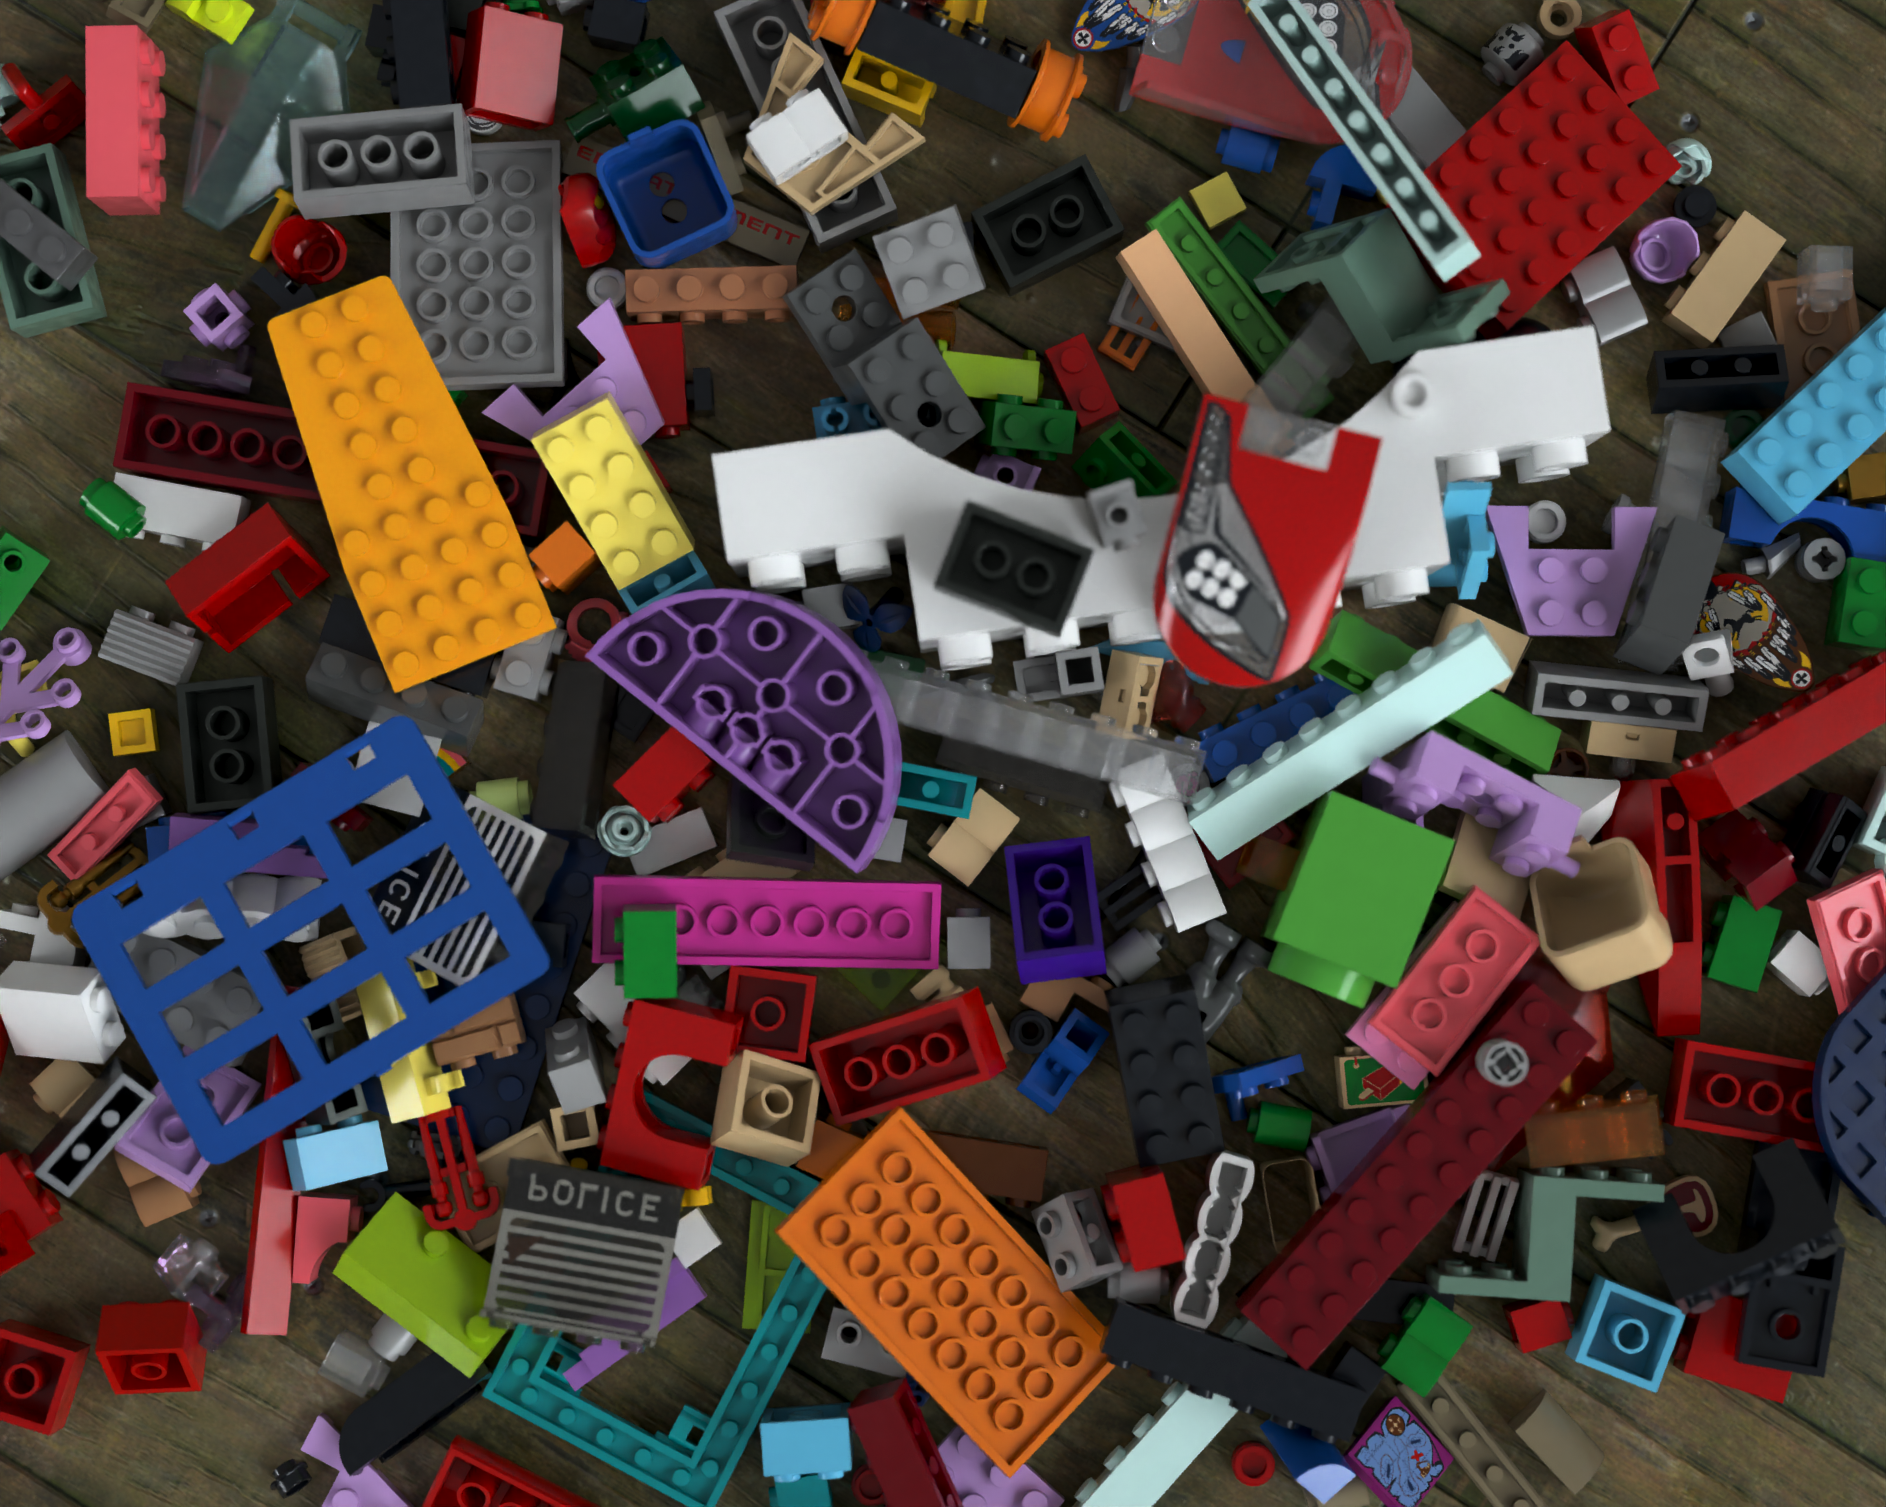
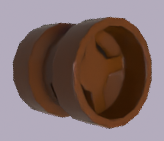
M1574 748L1556 749L1550 771L1545 775L1587 778L1589 775V764L1583 753Z

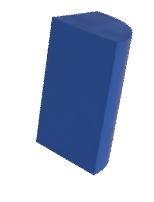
M1269 1419L1260 1425V1428L1295 1480L1323 1504L1356 1476L1336 1445L1313 1437L1311 1435V1428L1296 1423L1294 1429H1289Z

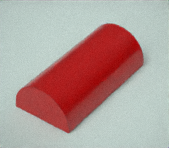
M457 1434L421 1507L601 1506Z

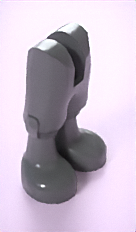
M1213 918L1206 923L1205 931L1209 936V944L1203 960L1196 961L1185 971V974H1189L1195 987L1199 1010L1202 1011L1200 1017L1205 1044L1221 1026L1232 1008L1240 1004L1243 994V988L1240 984L1243 979L1256 967L1267 969L1273 955L1272 951L1245 935L1226 973L1220 979H1217V970L1229 951L1236 947L1242 937L1239 931L1217 918Z

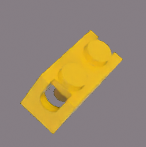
M857 47L841 82L842 89L847 98L888 115L892 112L903 121L920 128L925 119V110L929 99L934 98L937 90V84L862 52ZM859 69H861L858 80H855Z

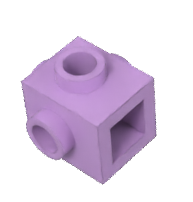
M217 283L201 290L191 300V304L183 310L194 323L189 329L205 347L212 343L221 351L228 347L233 349L243 343L250 334L248 329L255 324L246 314L251 307L235 289L230 293L226 292ZM229 315L225 320H223L219 324V320L222 316Z

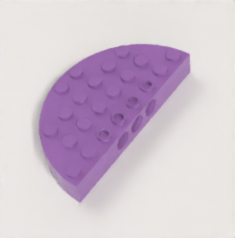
M738 588L695 590L655 601L631 616L624 618L604 634L585 655V657L854 872L859 873L867 868L878 852L896 810L901 786V740L897 719L889 695L878 673L854 641L834 623L818 612L796 601L772 593Z

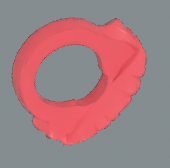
M590 598L583 600L571 610L568 616L566 628L569 640L565 648L569 650L568 653L572 655L571 657L579 663H592L585 655L595 645L591 641L584 639L578 631V622L582 614L590 609H601L610 616L611 628L624 618L629 617L627 612L618 611L612 603L605 599Z

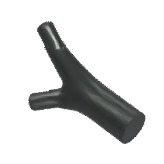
M564 338L565 386L555 387L554 395L550 402L552 407L562 399L566 386L572 384L576 387L582 381L572 362L568 338Z

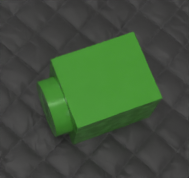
M1335 791L1326 792L1315 799L1259 935L1277 943L1267 971L1361 1009L1365 1008L1374 983L1397 988L1455 840Z

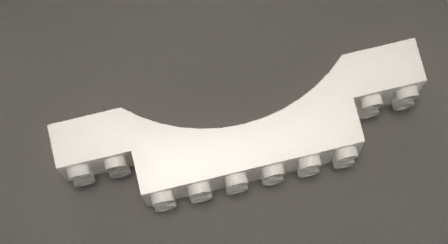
M1594 325L1418 351L1383 391L1352 418L1339 426L1340 428L1382 438L1354 548L1335 608L1343 606L1341 591L1362 588L1365 609L1412 603L1416 601L1417 596L1430 593L1427 576L1450 563L1440 497L1444 496L1447 482H1459L1462 480L1484 482L1501 476L1499 466L1516 464L1518 483H1535L1570 475L1569 468L1588 463L1586 447L1611 431ZM1407 372H1419L1427 376L1432 381L1436 392L1433 406L1424 415L1414 419L1399 416L1394 412L1389 403L1391 385L1399 376ZM1338 427L1311 446L1283 460L1327 471ZM890 429L712 455L726 557L739 578L750 576L751 587H755L758 591L772 594L786 593L807 588L805 568L837 563L841 582L868 581L891 576L889 556L906 553L921 653L938 651L941 671L962 670L992 664L993 652L991 643L1023 638L1026 659L1055 655V652L1075 650L1076 646L1081 645L1078 630L1108 626L1111 646H1125L1162 639L1154 610V584L1179 493L1168 496L1137 498L1147 532L1139 537L1140 545L1115 552L1113 545L1102 548L1086 498L1065 497L1024 490L974 475L928 454ZM1228 483L1216 485L1205 533L1199 534L1190 531L1192 546L1205 542L1218 545L1244 571L1270 602H1273L1251 573L1214 535V516L1219 491L1221 534L1255 573L1274 601H1277L1280 621L1285 622L1286 614L1271 576L1229 489ZM1213 486L1209 488L1208 496L1210 497L1212 494ZM1195 490L1191 491V498L1193 499L1191 502L1197 504L1196 509L1202 510L1203 506L1199 503L1205 504L1209 497ZM967 500L1094 549L1060 638L934 590L935 580ZM1209 502L1205 505L1204 510L1201 512V514L1204 516H1206ZM1114 509L1110 514L1111 520L1116 524H1123L1127 521V513L1123 509ZM1186 511L1187 519L1197 524L1203 520V518ZM1205 520L1201 525H1195L1190 522V528L1202 531ZM1179 525L1168 570V582L1171 593L1184 614H1191L1178 591L1174 577L1176 558L1184 550L1191 547L1188 531L1183 530ZM1177 561L1175 571L1178 585L1193 613L1212 632L1240 628L1234 618H1230L1194 600L1188 595L1180 577ZM1193 616L1194 625H1195L1203 634H1205V633H1210V632Z

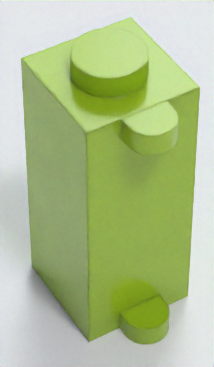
M937 339L935 341L936 348L970 401L979 402L980 400L997 402V394L1023 396L1022 404L1024 405L1037 404V398L1041 396L1044 379L1043 374L1039 372L1040 361H1036L1035 350L1026 349L1022 359L947 351L946 340Z

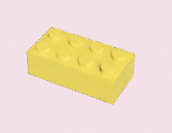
M610 391L534 432L531 442L618 591L694 550V537Z

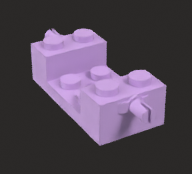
M1432 730L1392 758L1391 764L1379 757L1374 758L1370 764L1368 773L1384 780L1377 801L1390 807V810L1395 815L1416 820L1442 803L1447 807L1460 809L1474 816L1476 821L1483 826L1498 829L1489 859L1502 865L1503 870L1507 873L1526 878L1546 867L1548 869L1553 868L1570 879L1577 875L1581 863L1566 855L1568 854L1582 809Z

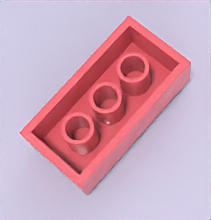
M138 25L85 26L86 197L109 216L160 215V202H165L166 183L164 177L160 176V160H165L166 157L165 138L163 134H160V118L165 117L166 103L164 94L159 92V76H164L166 69L164 53L162 50H159L152 39Z

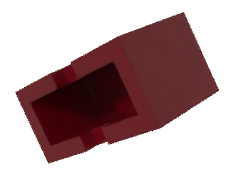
M1737 809L1732 810L1698 834L1699 851L1704 862L1725 882L1733 877L1738 882L1734 886L1735 892L1755 911H1758L1798 881L1791 865L1795 861L1791 851L1779 840L1773 843L1768 838V833L1763 825L1753 816L1747 819Z

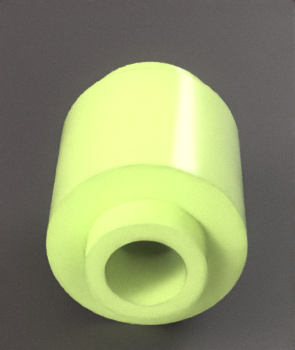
M519 777L480 781L476 783V791L469 792L471 795L518 819H523L525 814H533L534 800L530 780L520 781ZM477 807L470 808L472 816L474 815ZM484 810L479 815L481 823L487 813ZM491 815L488 823H494L496 817Z

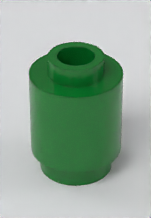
M97 478L85 489L80 497L79 504L85 508V515L117 540H121L126 536L129 538L135 537L147 521V518L144 517L146 507L113 481L106 482L103 478Z

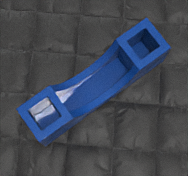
M1741 484L1740 487H1735L1725 493L1719 530L1725 533L1722 543L1761 549L1771 545L1777 534L1789 523L1803 522L1813 524L1826 531L1842 546L1846 559L1856 557L1886 562V505L1868 503L1866 508L1850 506V501L1847 498L1826 496L1824 501L1813 500L1797 516L1778 525Z

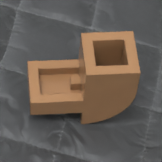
M1097 975L1092 976L1089 981L1083 977L1029 983L1022 992L1019 1001L1058 1022L1074 993L1108 1012L1104 990L1114 989L1116 986Z

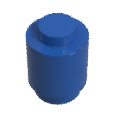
M1232 125L1230 130L1222 128L1215 153L1222 154V164L1260 174L1261 170L1271 173L1280 140L1272 138L1268 134Z

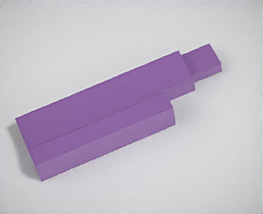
M178 812L170 816L169 850L223 819L225 816ZM246 818L232 826V829L235 830L240 839L260 826L256 819ZM291 844L245 871L328 879L315 855L309 854V846Z
M678 1257L672 1259L659 1331L708 1296L688 1267L685 1269ZM656 1271L649 1277L660 1278L661 1272ZM641 1282L634 1288L657 1291L658 1285ZM625 1293L620 1297V1299L654 1305L656 1299ZM610 1304L604 1308L606 1310L651 1318L653 1315V1311L616 1304ZM595 1315L586 1321L636 1331H646L651 1325L602 1315ZM593 1332L598 1336L599 1340L579 1353L582 1360L564 1372L563 1375L573 1390L576 1391L644 1341Z

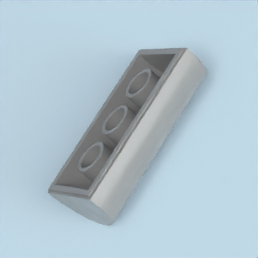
M65 730L0 776V881L66 836L110 790L69 730Z

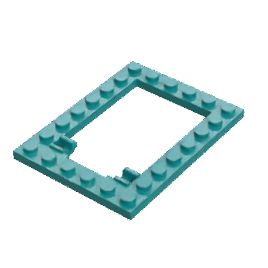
M644 1088V1095L649 1108L662 1122L677 1129L711 1137L713 1124ZM717 1146L710 1173L788 1215L822 1182L793 1166H781ZM602 1165L597 1170L627 1177L644 1178L640 1175ZM568 1226L564 1234L609 1243L614 1234ZM564 1241V1248L600 1255H604L607 1250L605 1248ZM795 1254L713 1416L686 1403L669 1435L660 1430H657L656 1434L653 1435L580 1395L583 1389L573 1390L563 1373L582 1360L579 1353L585 1349L562 1337L567 1328L563 1326L520 1319L481 1396L688 1507H716L827 1287ZM565 1255V1262L589 1265L596 1261ZM565 1268V1275L573 1273L577 1270ZM541 1280L539 1284L549 1285L556 1280ZM535 1290L533 1294L534 1297L549 1299L547 1292ZM529 1303L525 1310L557 1316L552 1306ZM554 1351L564 1356L558 1368L549 1364ZM693 1426L705 1431L699 1443L687 1438Z

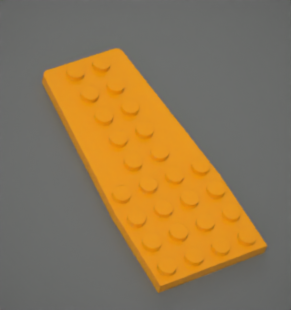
M379 276L272 318L268 322V332L339 556L394 693L401 692L557 629L510 511L391 279L387 276Z

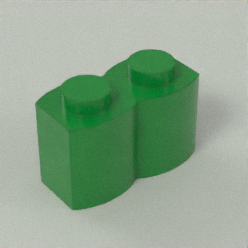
M1426 1292L1420 1299L1414 1296L1409 1301L1401 1315V1318L1405 1320L1402 1327L1396 1334L1389 1332L1380 1343L1376 1352L1380 1355L1377 1364L1423 1398L1433 1388L1448 1362L1460 1349L1473 1328L1468 1321Z

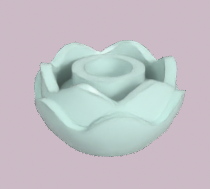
M1681 138L1670 142L1665 147L1682 165L1668 179L1672 184L1688 183L1690 185H1697L1704 177L1709 176L1712 168V159L1707 148L1699 141L1691 138Z
M628 805L613 806L598 822L597 834L601 845L606 851L618 857H630L640 853L647 846L651 838L652 828L648 820L635 807ZM625 829L628 831V834L622 835L620 831Z

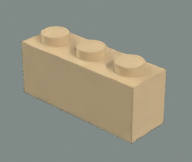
M1746 210L1734 220L1728 216L1721 223L1712 236L1718 241L1709 254L1704 250L1699 254V257L1695 259L1688 269V272L1693 275L1685 288L1678 285L1663 304L1669 310L1661 321L1700 349L1706 348L1714 342L1786 242L1785 238Z

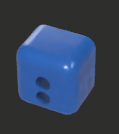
M677 119L654 130L647 126L627 135L628 142L606 151L599 158L596 166L598 180L636 260L644 268L664 269L728 239L735 232L738 216L733 200L701 131L693 122ZM659 173L669 174L675 183L673 191L664 197L656 196L650 190L651 179ZM680 200L686 205L687 215L683 221L669 223L664 219L662 210L668 201Z

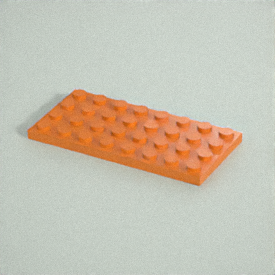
M897 1106L773 1230L1008 1478H1011L1116 1366L1105 1360L1107 1354L1102 1353L1099 1347L1105 1330L1104 1325L1072 1291L1060 1292L1052 1269L901 1107Z

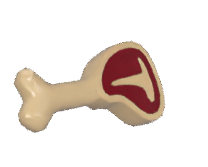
M1682 1175L1664 1183V1196L1672 1192L1694 1236L1701 1237L1712 1232L1717 1225L1718 1209L1712 1190L1707 1182L1697 1175ZM1634 1215L1614 1222L1603 1221L1599 1217L1593 1216L1590 1221V1225L1595 1231L1592 1245L1601 1252H1607L1616 1239L1641 1231Z

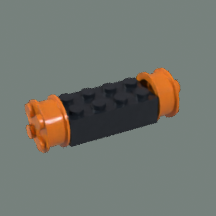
M913 0L813 1L807 16L809 20L807 28L812 30L810 40L816 41L818 37L829 40L844 47V55L846 56L852 53L857 44V49L1008 115V127L1014 128L1017 124L1040 133V141L1045 143L1052 136L1057 138L1062 136L1069 120V114L1066 111L1072 97L1075 99L1080 97L1088 76L1083 74L1084 56L1082 54L1076 53L1073 57L1050 48L1051 41L1044 38L1035 49L1033 55H1031L1030 52L1026 51L1028 45L1008 35H1005L1004 39L1000 40L988 34L989 28L970 18H966L964 23L949 17L950 10L932 1H927L925 6Z

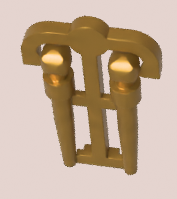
M129 842L77 880H71L63 886V891H59L58 885L52 879L41 888L37 897L38 908L48 919L47 927L49 931L55 935H63L77 948H86L81 938L76 934V929L74 931L70 927L72 914L76 906L149 863L148 857L139 848L134 847L133 843ZM129 853L134 860L100 886L94 882L126 854ZM138 883L116 896L120 899L122 905H125L141 891ZM86 887L91 892L66 912L60 911L67 906L68 900H75L83 894ZM48 895H52L51 898H50V901H49V903H48V902H47V896H48Z

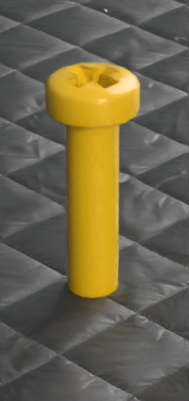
M277 188L274 194L279 200L249 255L265 264L272 251L271 239L277 226L285 218L290 217L294 208L299 210L294 201L293 194L282 188Z

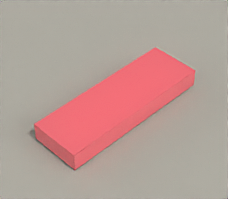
M136 768L129 769L47 856L70 880H77L95 865L110 856L164 798Z

